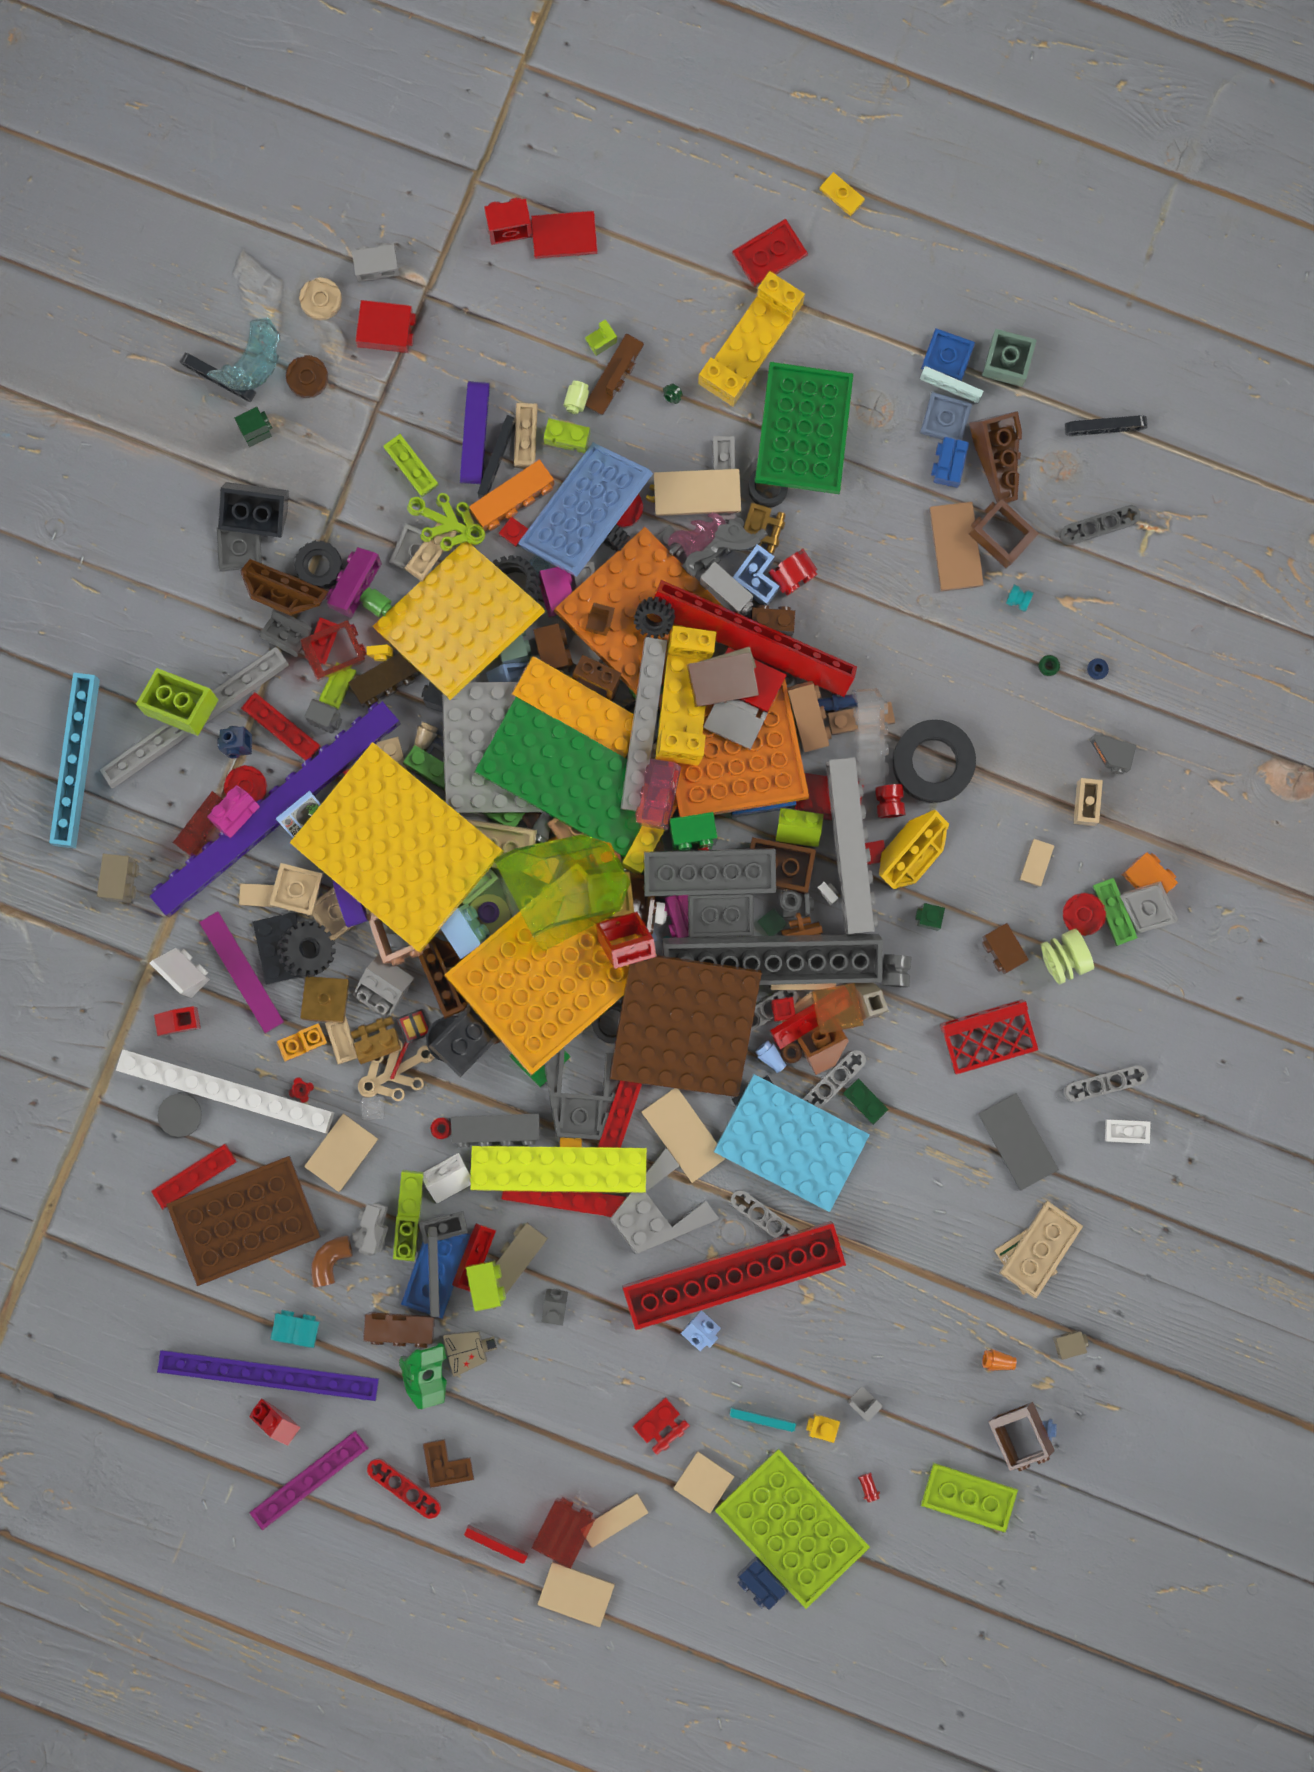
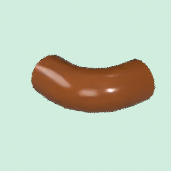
M348 1235L325 1242L316 1252L311 1264L314 1288L334 1284V1264L340 1259L353 1256Z

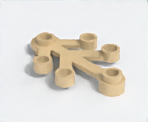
M399 1040L401 1049L389 1054L385 1072L376 1077L379 1063L384 1060V1056L379 1061L372 1060L368 1075L361 1078L358 1083V1090L364 1097H373L378 1093L392 1097L395 1101H402L405 1098L403 1089L396 1088L393 1090L381 1085L387 1081H393L411 1086L412 1089L417 1091L421 1090L424 1087V1081L421 1078H411L400 1074L420 1062L430 1063L435 1057L430 1054L428 1058H423L422 1052L428 1050L427 1046L420 1047L417 1055L400 1064L395 1078L391 1080L390 1076L397 1062L399 1052L403 1048V1043ZM415 1080L421 1081L419 1088L414 1087L413 1083ZM368 1082L373 1085L370 1091L365 1089V1084ZM398 1090L402 1092V1097L400 1099H397L394 1096L395 1092Z

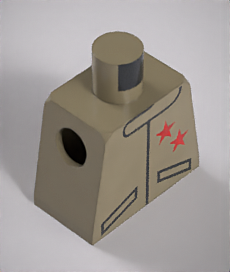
M480 1331L443 1335L453 1377L487 1362L485 1352L497 1349L495 1337L482 1339Z

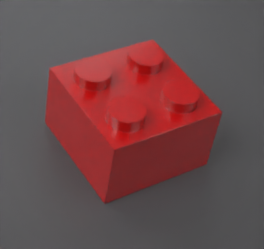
M512 198L509 202H491L488 206H484L491 245L532 237L526 198Z

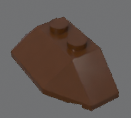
M249 559L241 569V575L250 599L288 615L298 614L320 606L328 594V591L252 559Z
M434 936L428 943L430 948L423 950V954L418 957L444 1019L464 1011L469 1004L444 976L466 956L460 959L449 942Z

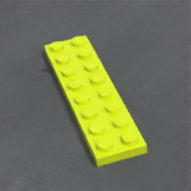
M472 1146L470 1190L646 1193L647 1148Z

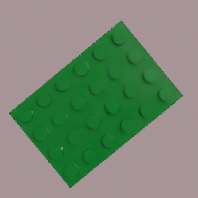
M776 362L769 363L755 483L840 494L853 373Z

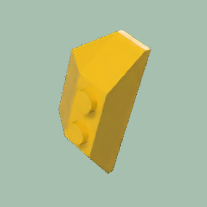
M936 810L909 820L882 852L879 876L892 889L915 884L943 852L949 823Z

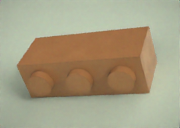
M809 681L787 687L804 752L829 746L828 740L832 739L829 726L824 727L823 719H826L824 706L819 707L817 700L821 698L818 685L814 686L813 682Z

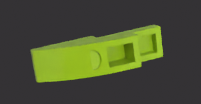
M401 1171L393 1259L415 1261L422 1207L424 1172Z

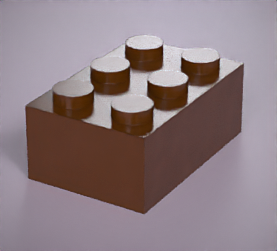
M752 837L750 849L775 848L776 889L794 890L800 894L808 893L816 850Z

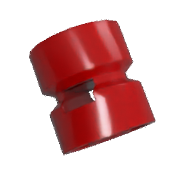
M892 784L875 787L876 800L880 803L877 805L878 818H895L906 815L905 804L901 801L904 797L903 785Z

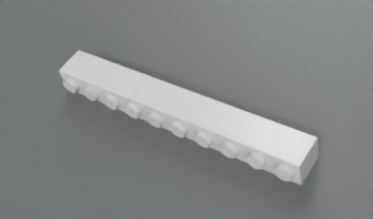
M122 1049L116 1071L323 1133L329 1132L335 1113Z

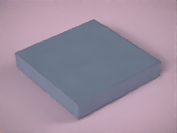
M932 392L920 434L941 440L944 437L962 440L973 403Z

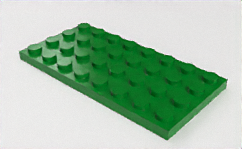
M515 697L474 771V773L566 825L571 826L580 833H584L589 838L595 839L596 842L623 857H626L658 795L667 783L665 780L649 772L643 812L621 809L627 759L518 697Z

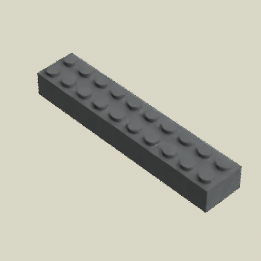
M879 934L662 938V956L760 970L762 972L760 985L882 982L883 940Z

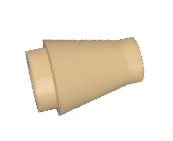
M422 722L421 726L418 725L414 745L426 751L437 737L438 728Z

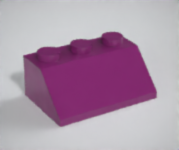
M359 547L348 556V565L345 571H340L336 579L338 583L335 589L331 588L326 597L329 608L352 619L361 603L359 601L361 595L370 587L382 565L377 553Z

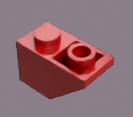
M195 1006L169 1010L154 1015L157 1036L201 1029L198 1008Z
M262 1398L249 1415L269 1437L287 1446L301 1428L288 1415Z

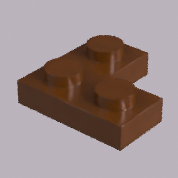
M445 1439L423 1443L430 1488L474 1480L471 1457L449 1461Z

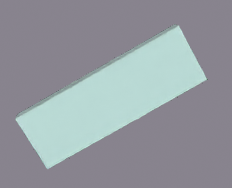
M926 366L920 377L922 381L974 403H979L983 394L981 389Z

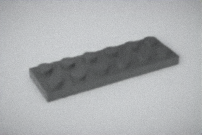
M775 848L644 852L645 896L776 893Z

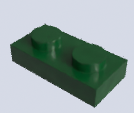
M859 1078L842 1093L872 1125L889 1110Z

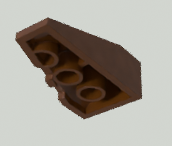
M1018 411L969 422L973 444L996 502L1001 499L1006 503L1018 500L1019 473L1017 470L1018 460L1021 458L1019 440H1022V429Z

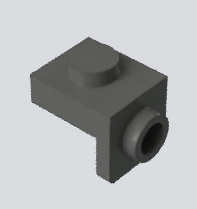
M546 1289L542 1323L563 1326L568 1297L567 1291Z

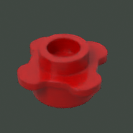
M300 1077L295 1078L292 1089L289 1090V1096L292 1098L296 1097L305 1103L309 1100L308 1096L310 1091L314 1089V1085L311 1082H304Z

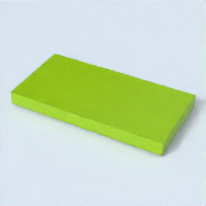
M933 1462L921 1506L1006 1533L1018 1489Z

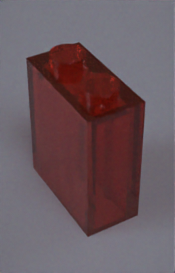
M562 1497L561 1499L556 1498L531 1548L571 1569L596 1518L592 1516L593 1512L589 1509L582 1507L580 1510L573 1506V1501Z

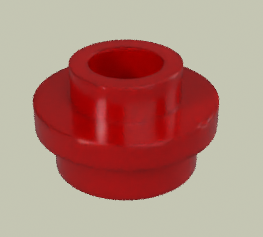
M446 1118L435 1119L430 1127L432 1135L437 1139L448 1138L451 1135V1122ZM440 1124H443L446 1127V1130L443 1133H440L438 1131V1126Z

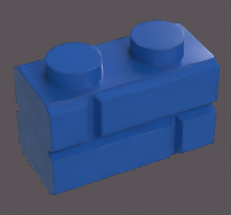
M944 437L942 443L938 442L935 455H938L939 459L938 463H933L931 475L935 476L934 483L955 488L959 487L967 455L968 442Z

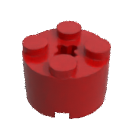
M802 548L799 552L797 551L778 564V567L770 570L768 574L779 585L781 593H785L788 596L800 587L798 583L803 581L806 584L818 575L816 572L818 569L804 548Z

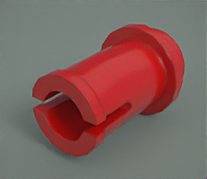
M867 1473L859 1476L858 1480L865 1494L863 1498L868 1503L880 1499V1491L876 1489L872 1474Z

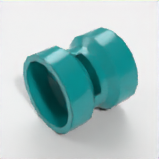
M1014 584L1005 604L1009 606L1018 605L1019 610L1026 612L1034 592L1029 590L1023 592L1020 586Z

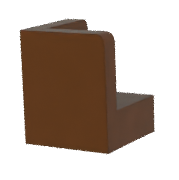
M593 603L585 631L606 636L611 626L615 608Z

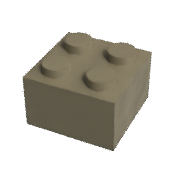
M103 853L97 897L105 901L131 904L132 899H135L136 896L134 879L139 874L137 861L129 856Z

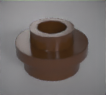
M791 1042L781 1049L780 1054L785 1062L793 1064L801 1059L802 1049L799 1044ZM788 1049H794L795 1056H788Z

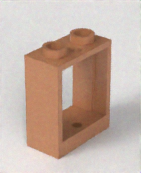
M372 912L367 914L383 963L396 966L404 963L405 958L409 956L411 958L418 957L423 954V950L430 948L429 944H427L420 953L410 945L392 953L382 921Z

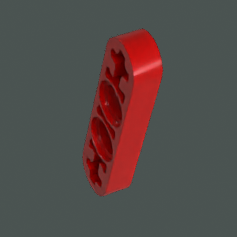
M376 1458L369 1463L367 1472L373 1480L425 1518L433 1519L439 1515L441 1504L427 1491L383 1459ZM380 1463L382 1465L381 1470L387 1473L388 1469L392 1471L386 1477L385 1482L381 1480L384 1477L383 1474L380 1472L377 1474L373 1473V1464L378 1465ZM392 1476H398L401 1479V1486L398 1488L391 1487L389 1479ZM410 1489H416L419 1492V1499L410 1501L407 1498V1492ZM423 1495L427 1497L424 1502L428 1505L435 1504V1513H427V1507L423 1504L421 1508L417 1506L421 1502Z

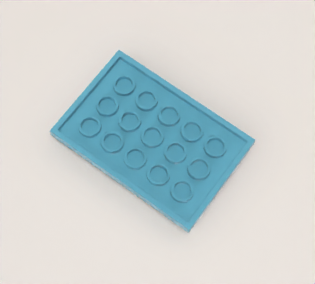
M753 1074L713 1152L830 1212L870 1134Z

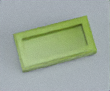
M336 662L319 701L339 710L350 687L348 682L354 679L357 671Z

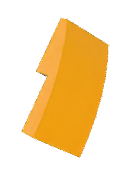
M318 1023L278 1040L276 1043L286 1062L327 1044V1041Z

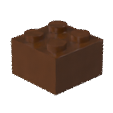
M557 623L533 629L540 660L563 674L569 673V666L573 664L570 650H565L564 647L568 645L564 628L560 629Z

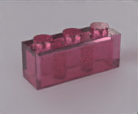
M650 759L649 764L646 766L645 785L642 786L640 791L641 803L635 814L636 822L643 827L668 830L681 767L675 762Z

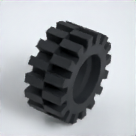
M616 524L602 543L617 552L622 550L629 541L630 536L623 528Z
M648 597L647 601L646 599L642 600L634 616V624H637L636 629H641L640 634L642 635L647 633L649 638L651 635H654L655 639H658L659 635L661 638L665 634L668 635L675 620L674 608L671 609L672 605L670 603L666 605L665 599L659 601V597H655L654 600L652 597ZM647 614H657L662 618V621H651Z

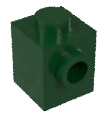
M923 903L921 908L918 907L915 920H918L917 926L939 931L942 926L945 907Z

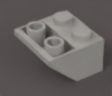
M378 954L366 968L352 996L387 1018L393 1014L407 993L414 977L397 966L383 963L381 956Z

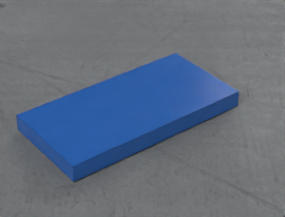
M468 1233L437 1241L438 1318L443 1319L454 1288L452 1283L471 1236ZM422 1242L401 1305L430 1314L428 1243L424 1244Z

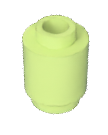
M573 381L572 385H569L563 404L567 412L578 414L584 411L589 395V386L587 384Z

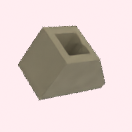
M846 983L859 1022L879 1017L889 1011L882 990L875 983Z

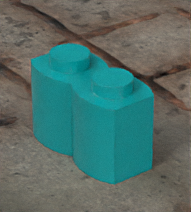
M281 1310V1313L275 1314L270 1340L310 1348L315 1347L320 1321L316 1320V1316L303 1314V1317L294 1316L295 1312L289 1310Z

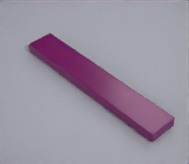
M217 911L200 921V925L263 1031L268 1033L283 1024L284 1020L221 914Z
M355 1430L249 1512L261 1530H264L369 1448Z

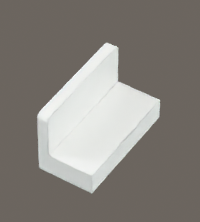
M457 1153L425 1171L423 1181L435 1202L439 1203L470 1186L471 1175L462 1157Z

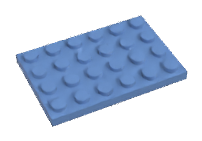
M593 442L518 544L523 549L577 577L653 473L648 468Z

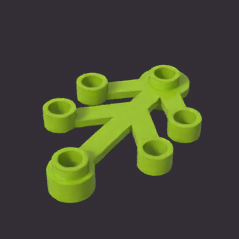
M440 493L436 498V504L443 509L445 516L425 507V501L420 497H413L409 500L407 510L411 515H422L442 524L433 528H424L420 534V538L424 542H430L435 536L457 531L461 534L454 537H443L440 542L442 550L450 551L454 545L464 542L479 545L485 539V531L482 526L474 524L467 503L460 502L455 508L456 514L463 518L465 523L463 525L458 522L449 503L450 498L445 493ZM443 498L446 500V502L443 503L439 499ZM416 506L419 510H415L412 507ZM459 507H463L465 511H460ZM427 532V533H429L431 536H430V537H426V536L424 535V533ZM471 533L476 534L477 537H473ZM444 542H449L450 546H446Z

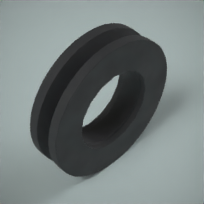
M926 720L913 725L902 735L893 754V771L897 782L903 785V790L908 795L927 803H941L959 795L970 783L976 768V753L970 738L958 726L944 720ZM937 740L944 742L951 748L955 755L956 766L950 778L943 782L932 783L925 781L917 775L913 768L912 758L915 749L920 744L926 741Z

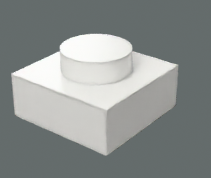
M823 882L817 888V891L830 906L837 901L838 897L836 894H838V891L831 883L827 885Z
M656 902V912L652 916L654 929H657L666 921L667 912L664 911V903Z

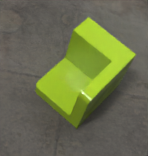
M606 319L598 323L599 329L585 337L586 342L596 356L617 343V335Z

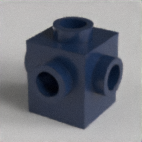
M229 726L227 729H220V735L217 739L218 749L228 758L232 759L243 755H251L252 734L244 726Z

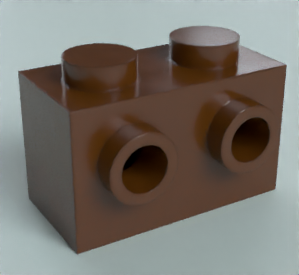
M757 605V608H752L751 620L787 636H793L796 610H791L787 606L769 609L768 605Z

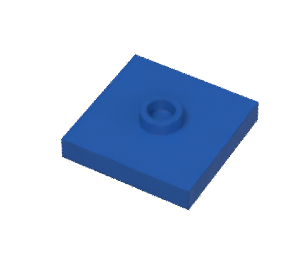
M935 328L921 369L923 370L926 366L962 381L975 342Z

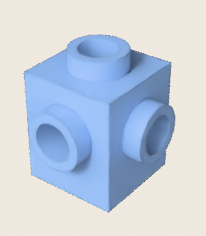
M701 1310L681 1334L701 1351L706 1345L710 1348L718 1339L716 1334L721 1328Z

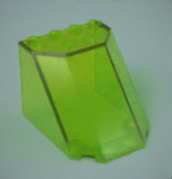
M582 834L515 848L493 859L531 934L543 951L620 912L631 882L628 875L625 874L618 856L615 855L611 843Z

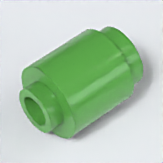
M370 587L363 592L359 600L363 603V607L379 618L386 616V613L392 608V601Z

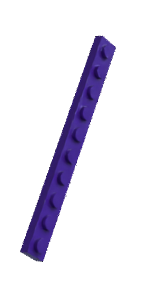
M160 1350L157 1373L376 1401L379 1378L168 1350Z

